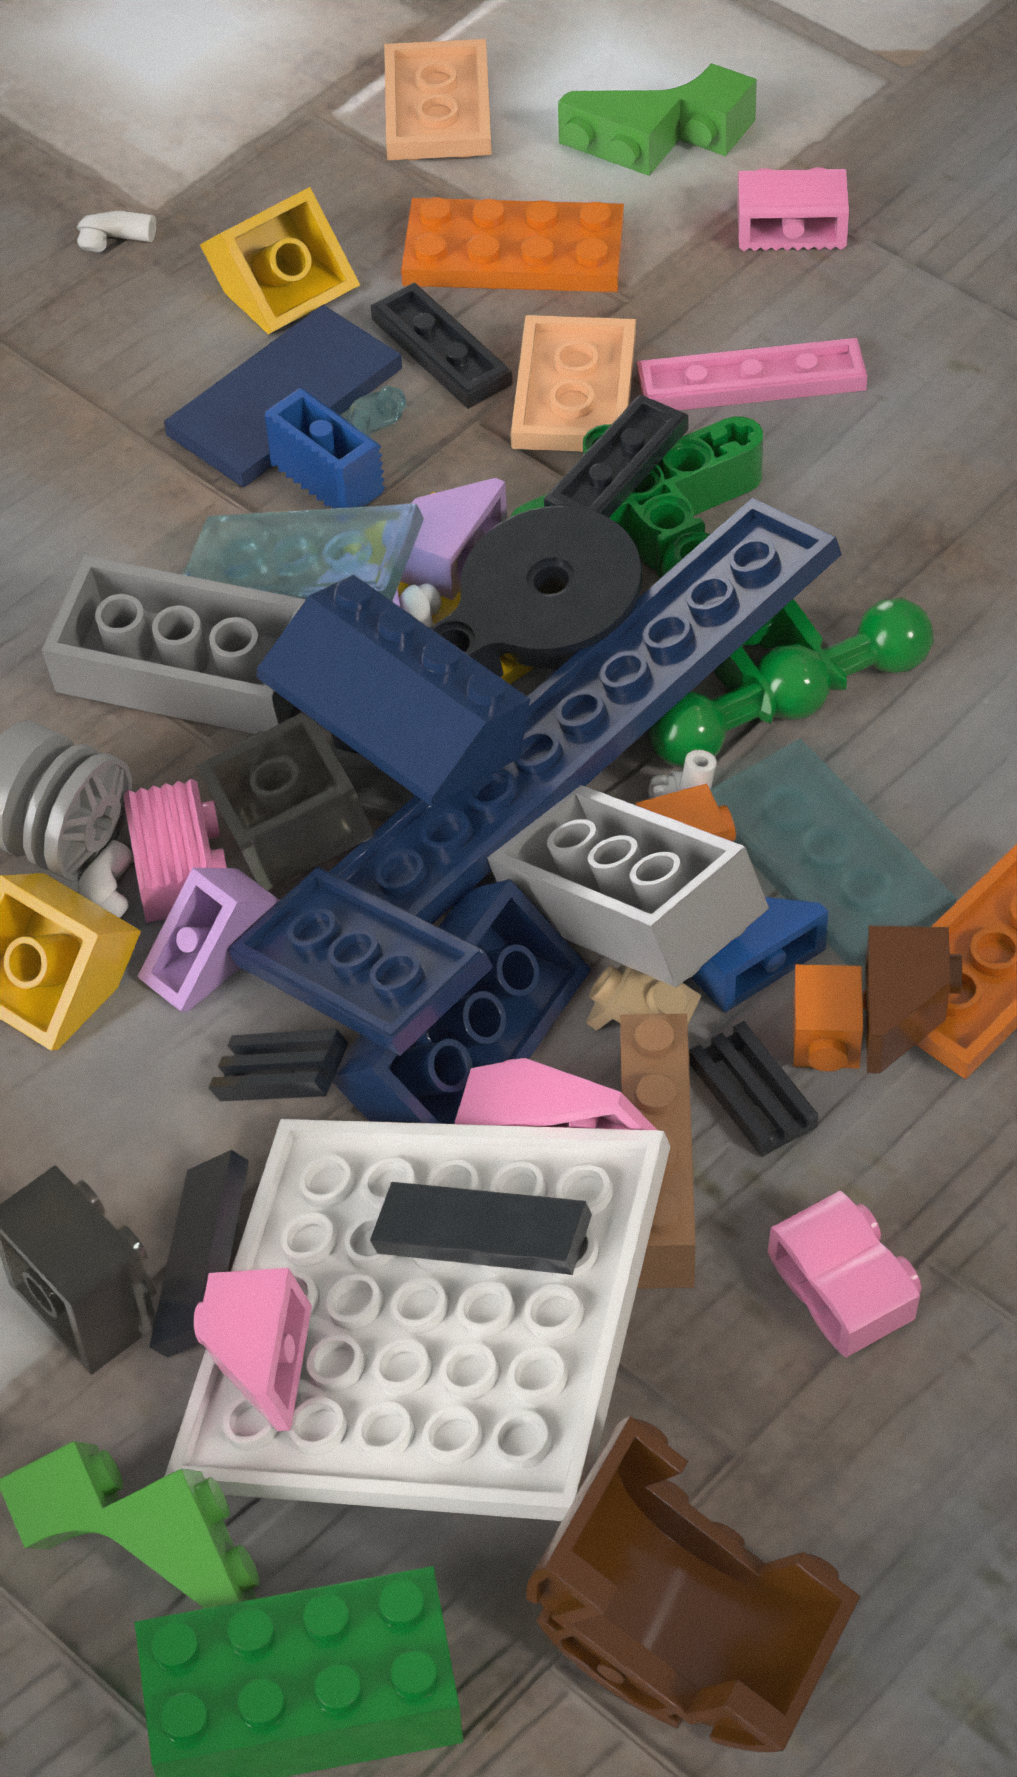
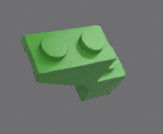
M710 63L698 77L676 88L666 90L570 91L564 94L558 101L559 143L648 176L651 175L680 140L726 156L756 120L757 79Z
M73 1441L0 1479L1 1493L24 1548L49 1550L72 1538L98 1533L119 1543L203 1608L258 1599L253 1589L260 1584L256 1566L242 1545L234 1546L223 1521L230 1517L226 1498L217 1482L212 1477L205 1479L202 1471L181 1468L120 1499L117 1492L123 1489V1480L111 1455L106 1450L99 1451L96 1444Z

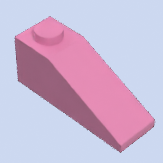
M527 1058L510 1059L496 1064L471 1068L455 1120V1124L657 1130L620 1091Z

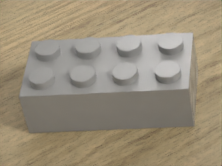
M84 555L43 645L42 653L55 692L257 734L258 731L262 730L283 735L294 705L256 677L257 667L305 602V599Z
M580 785L487 857L496 881L500 882L510 879L564 939L676 988L686 979L695 975L702 965L730 941L739 937L751 923L769 909L745 846Z

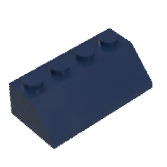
M354 574L309 595L257 667L256 677L431 807L520 758L530 698Z
M510 879L471 889L455 903L438 927L484 950L493 968L401 1056L359 1034L342 1057L332 1083L370 1122L455 1124L471 1068L496 1064L510 1059H530L591 971V968Z

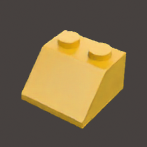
M311 187L200 244L224 293L267 334L280 329L319 308L321 305L360 286Z
M45 873L0 875V1019L49 1050H59L119 987L141 930Z

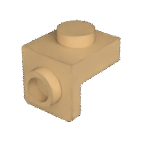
M622 965L618 969L609 966L601 973L590 991L589 998L595 1001V1004L586 1020V1024L597 1031L612 1019L620 1023V1015L687 1014V1022L689 1024L701 995L684 983H681L676 988L626 965Z

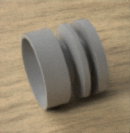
M31 720L16 722L0 735V850L16 857L26 855L29 862L45 870L49 869L51 872L71 882L80 880L84 871L111 840L117 841L125 824L127 816L123 794L128 790L132 791V777L129 766L119 758L107 753H100L87 744L74 745V742L65 735Z

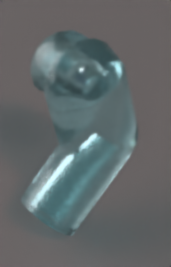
M385 386L379 392L370 393L356 399L349 408L346 420L370 437L372 433L394 425L400 420L402 412L406 407V397L397 387Z

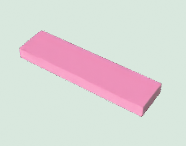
M857 338L637 361V377L641 395L676 410L866 391L867 373Z

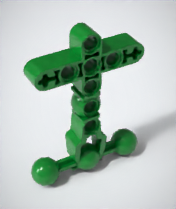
M733 416L682 436L610 517L611 520L615 521L628 533L637 548L639 557L651 569L656 570L659 578H662L710 535L705 532V522L699 517L694 518L695 515L752 491L762 481L763 430L760 424L747 417ZM612 424L596 426L586 433L583 437V455ZM547 494L517 507L510 517L528 510L544 507V498ZM904 598L880 600L865 611L857 628L856 635L822 650V636L798 603L792 599L714 670L717 678L730 692L712 700L705 695L689 692L648 729V736L657 756L669 765L683 768L685 758L691 751L704 750L716 757L726 738V731L757 717L769 724L772 723L774 716L783 720H799L810 717L823 707L830 690H846L847 676L871 665L886 673L909 672L926 660L934 643V631L931 621L925 610ZM759 643L766 649L776 647L762 657L757 668L742 645H755Z

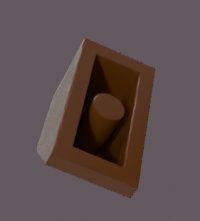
M868 925L865 957L867 1073L883 1072L946 1020L949 994H961L962 955L950 954L949 927Z

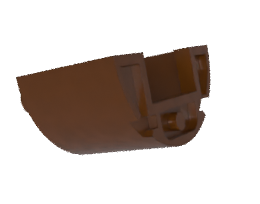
M629 1416L614 1428L527 1583V1600L538 1604L540 1601L543 1606V1610L536 1621L549 1639L577 1667L607 1690L644 1713L678 1729L683 1719L690 1725L702 1723L714 1727L709 1735L711 1741L727 1747L754 1752L784 1751L861 1596L839 1580V1573L833 1565L818 1556L801 1552L764 1563L744 1547L745 1541L739 1533L727 1525L709 1520L689 1504L688 1495L679 1486L666 1480L682 1474L688 1460L668 1446L667 1437L657 1427L646 1421Z

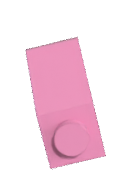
M289 1268L209 1273L204 1300L197 1304L194 1312V1330L198 1342L205 1346L223 1374L277 1431L291 1430L312 1309L311 1303Z

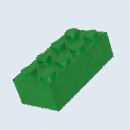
M434 1566L134 1621L151 1763L155 1777H288L464 1743L460 1706Z

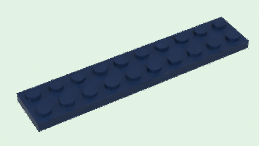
M751 498L642 594L629 616L614 632L599 642L579 650L527 696L530 698V704L519 759L432 807L415 795L332 868L329 873L433 924L492 871L487 857L580 785L586 786L836 561L842 555L836 536L755 498Z

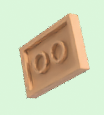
M486 39L384 44L387 160H419L444 157L468 158L492 155Z
M525 315L511 427L512 449L583 452V437L589 430L596 426L612 424L623 413L630 403L636 319Z

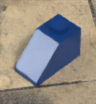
M765 897L769 909L751 923L739 937L730 941L702 965L699 971L691 978L726 1013L794 970L795 964L802 965L826 950L829 911L821 903Z

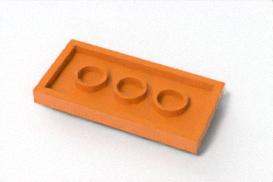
M440 197L412 198L401 267L402 286H408L415 282L420 287L618 292L624 226V203L443 199Z
M1017 844L931 926L949 927L950 954L962 955L961 994H949L946 1020L919 1041L916 1046L965 1080L1017 1028ZM865 991L862 997V1007L864 1010H866Z

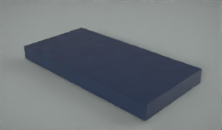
M321 305L165 419L166 435L244 488L272 467L265 411L301 388L341 415L402 369L401 354L325 305Z
M316 867L227 949L235 965L399 1056L493 968L484 950L320 867Z

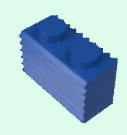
M299 388L265 411L271 466H278L279 472H286V478H293L294 483H301V489H309V495H316L317 501L324 500V506H331L332 512H339L340 518L350 517L383 493L385 486L382 483L385 479L381 476L384 470L381 469L383 464L380 460L382 453L379 452L382 446L305 389Z

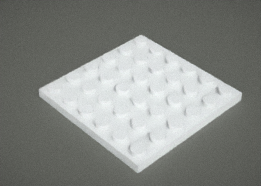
M280 1119L231 1272L289 1268L312 1305L291 1430L277 1431L223 1374L206 1349L165 1476L181 1468L202 1471L205 1479L212 1477L217 1482L224 1495L562 1521L597 1459L671 1147L665 1132L659 1130ZM391 1182L586 1201L592 1213L573 1275L377 1254L370 1242V1238Z

